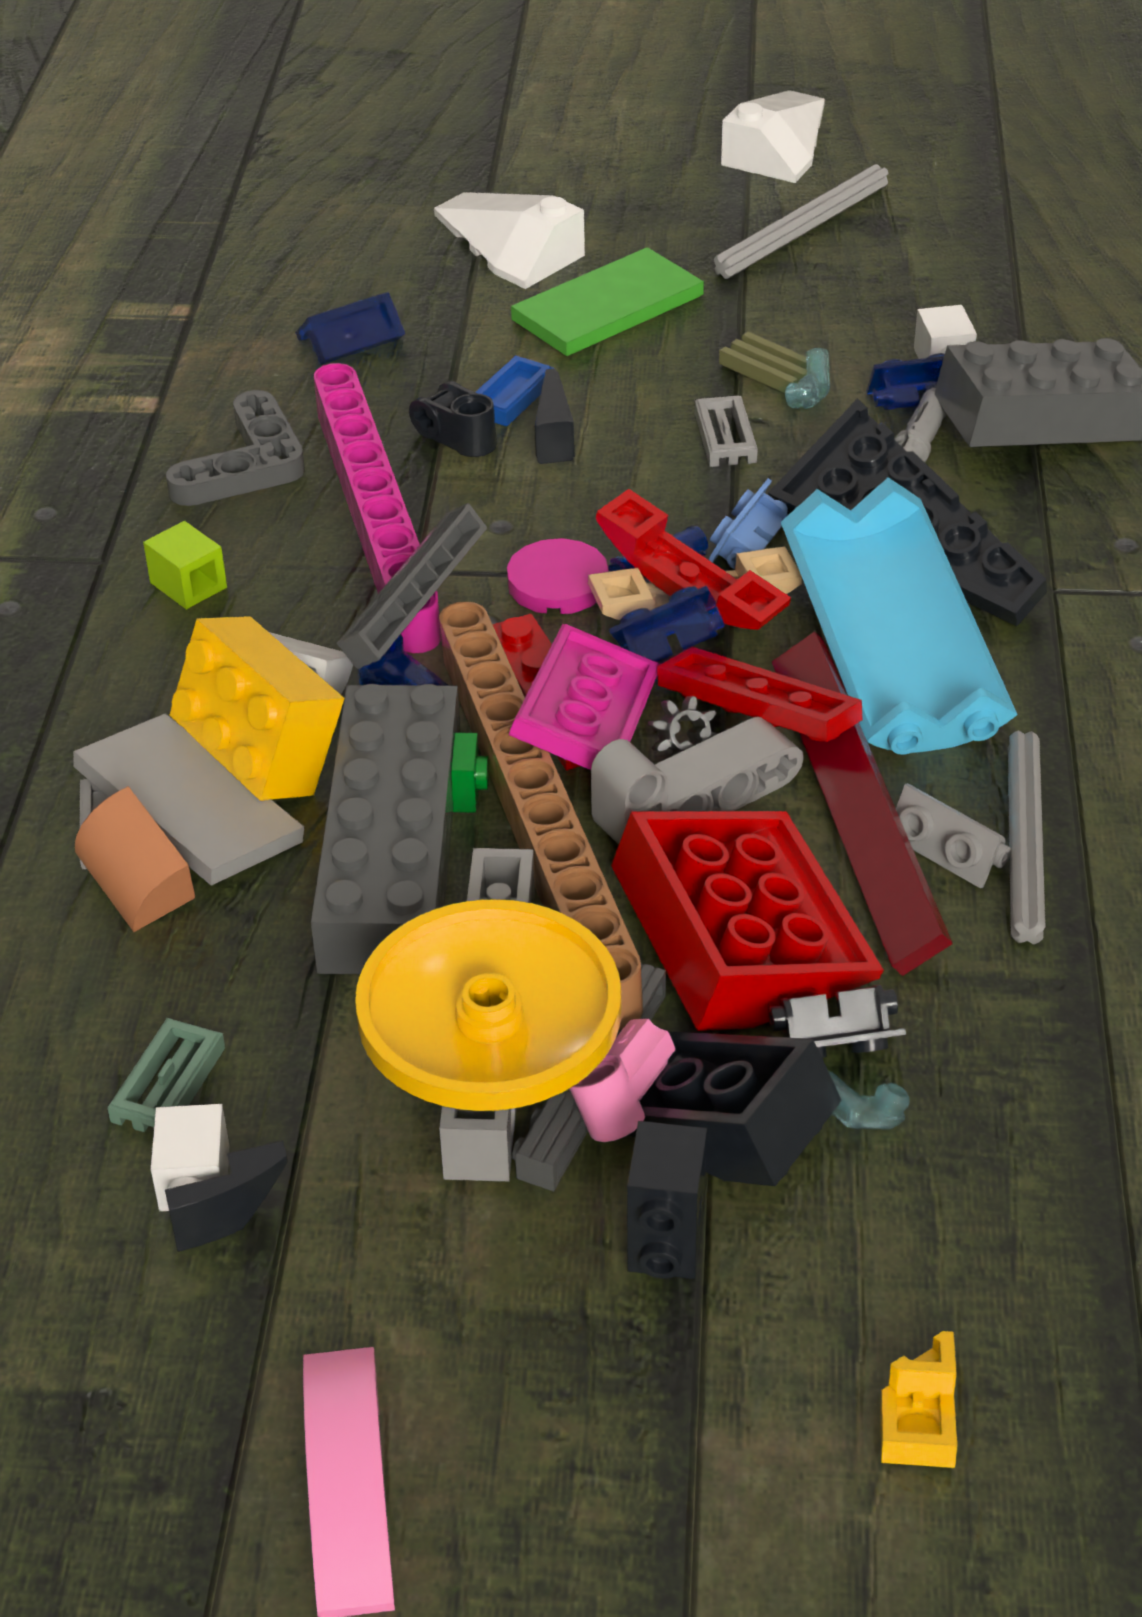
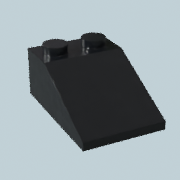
M668 1031L674 1043L675 1051L669 1057L668 1064L640 1100L645 1114L643 1121L707 1128V1173L723 1181L776 1186L788 1173L792 1164L813 1137L820 1132L823 1124L842 1101L814 1040ZM637 1129L629 1135L635 1138Z

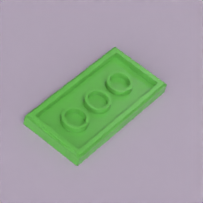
M646 247L512 305L511 320L565 356H569L704 295V281Z

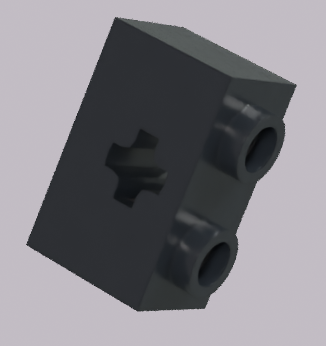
M638 1121L627 1184V1272L644 1273L655 1278L679 1277L695 1279L704 1219L707 1128Z

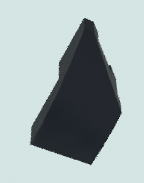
M283 1141L227 1153L230 1168L229 1175L165 1189L178 1252L216 1241L245 1227L270 1192L288 1162Z

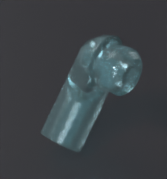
M816 348L806 352L807 375L801 378L799 383H790L785 389L786 402L791 408L797 409L803 406L805 409L814 407L829 393L830 365L829 351L827 349Z
M828 1071L842 1099L832 1115L845 1126L854 1129H893L905 1120L904 1111L909 1106L910 1098L902 1087L894 1083H884L877 1087L875 1096H863L856 1093L833 1072Z

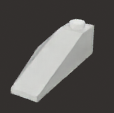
M785 91L740 103L722 120L721 165L796 183L812 166L825 98L794 91Z

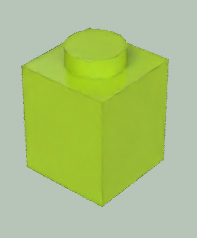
M186 521L143 542L150 583L186 610L227 588L222 547Z

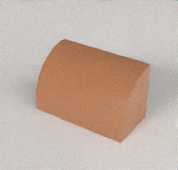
M129 786L108 797L85 819L76 836L75 853L133 932L195 898L189 865Z

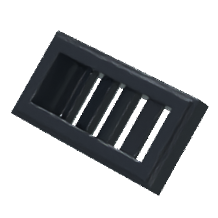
M555 368L546 369L534 426L536 457L539 464L572 461L573 457H575L574 421L559 373Z

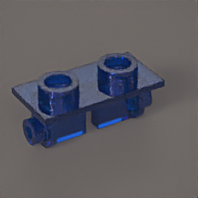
M938 353L927 358L907 361L891 359L881 364H875L866 392L867 394H873L874 405L876 407L883 406L884 410L918 406L920 399L917 390H923L925 393L928 389L936 388L945 354Z
M706 585L700 589L694 586L681 589L669 597L668 603L650 611L647 608H641L629 612L620 619L619 625L610 628L609 631L620 647H624L626 650L657 662L673 655L667 636L676 633L684 650L717 636L716 630L724 627L725 623L718 607H714L717 602Z

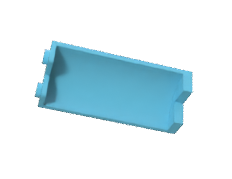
M887 477L852 510H849L816 489L781 521L847 695L862 700L863 720L859 724L868 743L886 750H892L894 753L901 755L952 748L973 740L983 741L989 739L997 733L999 727L1018 715L920 498Z

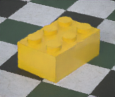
M251 616L197 618L190 643L186 649V658L176 692L172 698V707L169 715L256 798L263 801L312 796L315 794L345 698Z

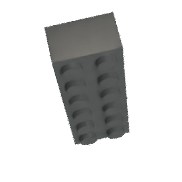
M367 684L346 686L311 918L317 974H361L372 952L393 931L419 915L445 906L453 823L451 767L455 733H461L458 686H436L433 684Z

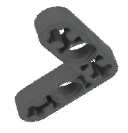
M259 390L247 391L235 397L233 401L236 427L246 447L182 461L174 464L167 470L166 479L169 498L174 503L184 506L198 505L290 483L303 476L305 467L302 446L277 401L270 393Z

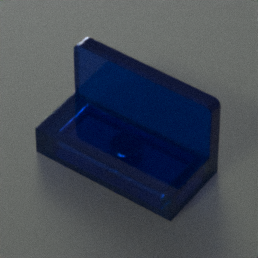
M389 292L308 317L295 332L299 341L310 338L321 365L401 339L405 335L404 328Z

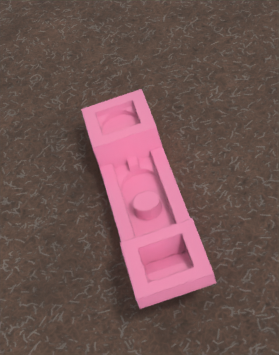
M374 1347L303 1355L307 1481L318 1617H346L394 1611Z

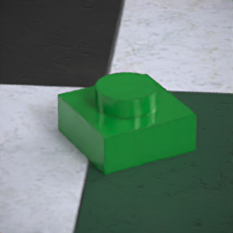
M455 733L451 767L453 812L476 813L478 790H488L489 760L488 756H478L477 733Z

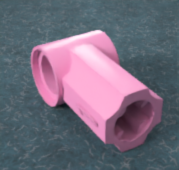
M649 1018L630 1020L618 1034L602 1062L587 1077L569 1088L588 1132L595 1141H615L637 1129L638 1121H643L645 1118L640 1100L668 1064L669 1057L675 1051L674 1043L668 1031L655 1026Z

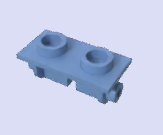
M768 478L756 494L748 489L731 513L736 517L735 520L725 516L709 540L716 545L708 559L713 563L720 555L727 560L731 568L735 569L737 553L765 549L782 528L781 521L788 516V509L784 502L774 500L765 493L772 480Z

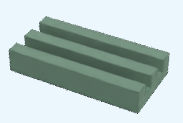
M166 1018L107 1107L110 1122L122 1126L126 1119L131 1120L133 1129L145 1132L149 1126L154 1127L156 1107L189 1106L225 1049L223 1033ZM179 1037L183 1038L184 1041L173 1058L168 1059L158 1073V1081L143 1104H137Z

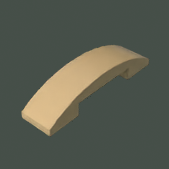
M785 546L737 553L735 570L726 571L738 580L751 570L785 594L802 585L800 571ZM639 568L588 575V585L602 614L616 620L661 627L689 626L715 622V620L701 615L676 601L652 582L646 583Z

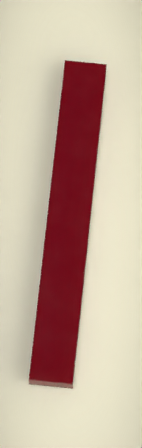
M815 631L772 661L774 670L778 674L847 695L828 648ZM855 724L841 733L836 739L828 742L814 741L809 739L807 735L800 733L891 966L903 976L952 945L950 935L860 724Z

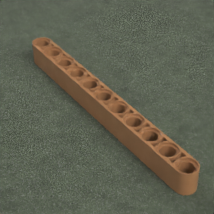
M466 601L450 604L442 609L439 614L444 664L453 686H458V698L472 733H477L480 753L482 756H488L489 775L519 849H533L535 888L543 907L563 913L585 926L599 938L614 959L621 982V1020L619 1030L623 1029L630 1020L640 1019L643 1013L640 957L549 752L509 735L514 719L525 697L487 611L483 606L474 602Z

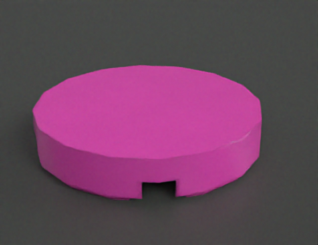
M563 538L547 539L526 545L512 555L507 565L509 594L518 604L534 612L547 614V608H560V614L576 613L590 608L596 603V599L588 585V575L609 572L607 560L596 548L576 540Z

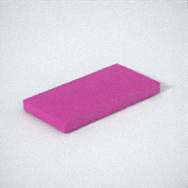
M562 624L514 719L509 735L591 770L596 755L604 746L619 739L631 741L657 677V666L659 663L570 625Z

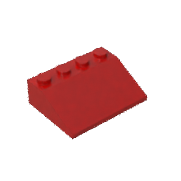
M631 811L611 867L697 1031L754 1028L769 1022V1006L779 1005L781 998L789 999L826 994V999L836 996V992L852 990L880 979L884 969L787 811Z

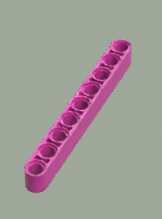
M331 363L323 365L314 373L318 419L379 594L420 544L356 371L347 364ZM437 590L394 641L399 649L409 653H424L431 651L440 643L441 632Z

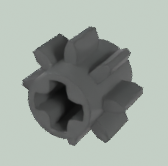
M686 696L682 703V710H678L672 701L664 700L661 702V705L666 714L660 720L648 721V726L652 729H657L659 740L652 746L653 751L670 749L673 750L671 756L717 735L711 732L709 723L716 715L715 710L702 711L701 713L696 711L697 700L693 696ZM678 720L691 721L693 727L687 732L690 741L676 740L675 734L681 729Z

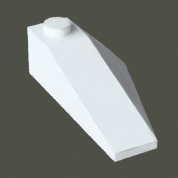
M463 192L434 208V215L456 237L465 238L469 242L470 251L475 256L483 255L487 259L488 268L495 275L524 289L585 256L584 209L566 202L561 197L553 195Z

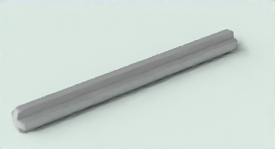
M874 164L719 253L714 258L716 265L714 267L715 273L717 275L721 274L725 279L731 278L886 187L888 184L886 177L889 174L886 167L881 168L878 164Z

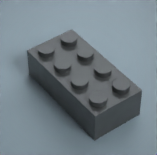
M1108 338L1099 339L1097 342H1073L1059 339L1054 341V343H1030L1016 340L1010 344H986L973 341L966 345H947L934 395L969 447L1142 441V369L1119 341Z

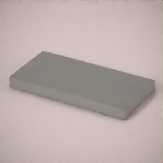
M166 713L73 751L74 768L108 797L129 786L189 867L210 885L218 883L303 842V825L271 799L260 801L182 726Z

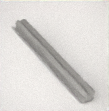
M1018 730L1009 736L1008 746L1011 936L1018 943L1028 941L1036 944L1044 938L1043 930L1045 929L1040 739L1032 731L1024 734Z

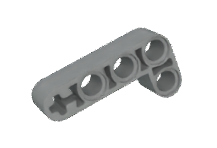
M762 717L748 719L655 765L628 740H615L604 746L592 763L591 804L593 821L619 845L631 811H735L789 783L802 766L803 752Z

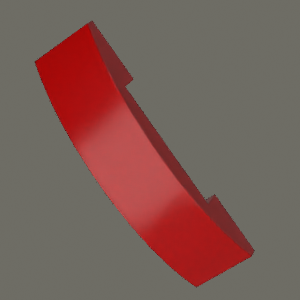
M627 489L596 513L595 519L619 552L635 568H639L644 577L667 595L701 615L730 626L759 630L790 604V596L753 571L749 570L737 580L666 532L665 527L669 515L630 489Z

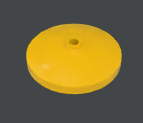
M490 899L451 904L434 909L406 922L387 936L372 952L361 971L356 988L355 1002L358 1031L362 1045L375 1067L397 1087L422 1100L445 1107L472 1111H497L528 1106L554 1097L578 1084L608 1054L616 1039L621 1020V982L614 959L599 938L585 926L563 913L533 903L515 900Z

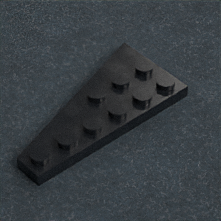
M858 398L768 492V496L774 500H780L785 503L788 515L816 489L849 510H852L888 477L921 499L967 603L1017 627L1047 593L1046 578L1008 542H1001L988 530L987 522L976 511L971 513L960 503L959 495L913 451L907 452L894 439V433L883 422L878 424L869 416L867 407Z

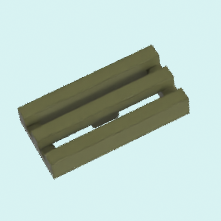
M751 332L743 334L742 341L736 339L731 342V349L725 346L719 351V364L789 396H793L820 377L819 362Z

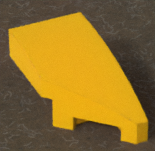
M942 1331L934 1336L933 1347L914 1360L902 1356L891 1363L889 1386L881 1392V1463L955 1468L957 1432L954 1402L956 1381L954 1332Z

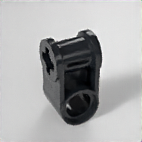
M449 380L441 384L437 393L428 398L420 397L411 402L409 406L411 422L414 428L425 438L433 439L467 457L485 456L496 449L497 437L494 403L490 397L462 387L457 382Z

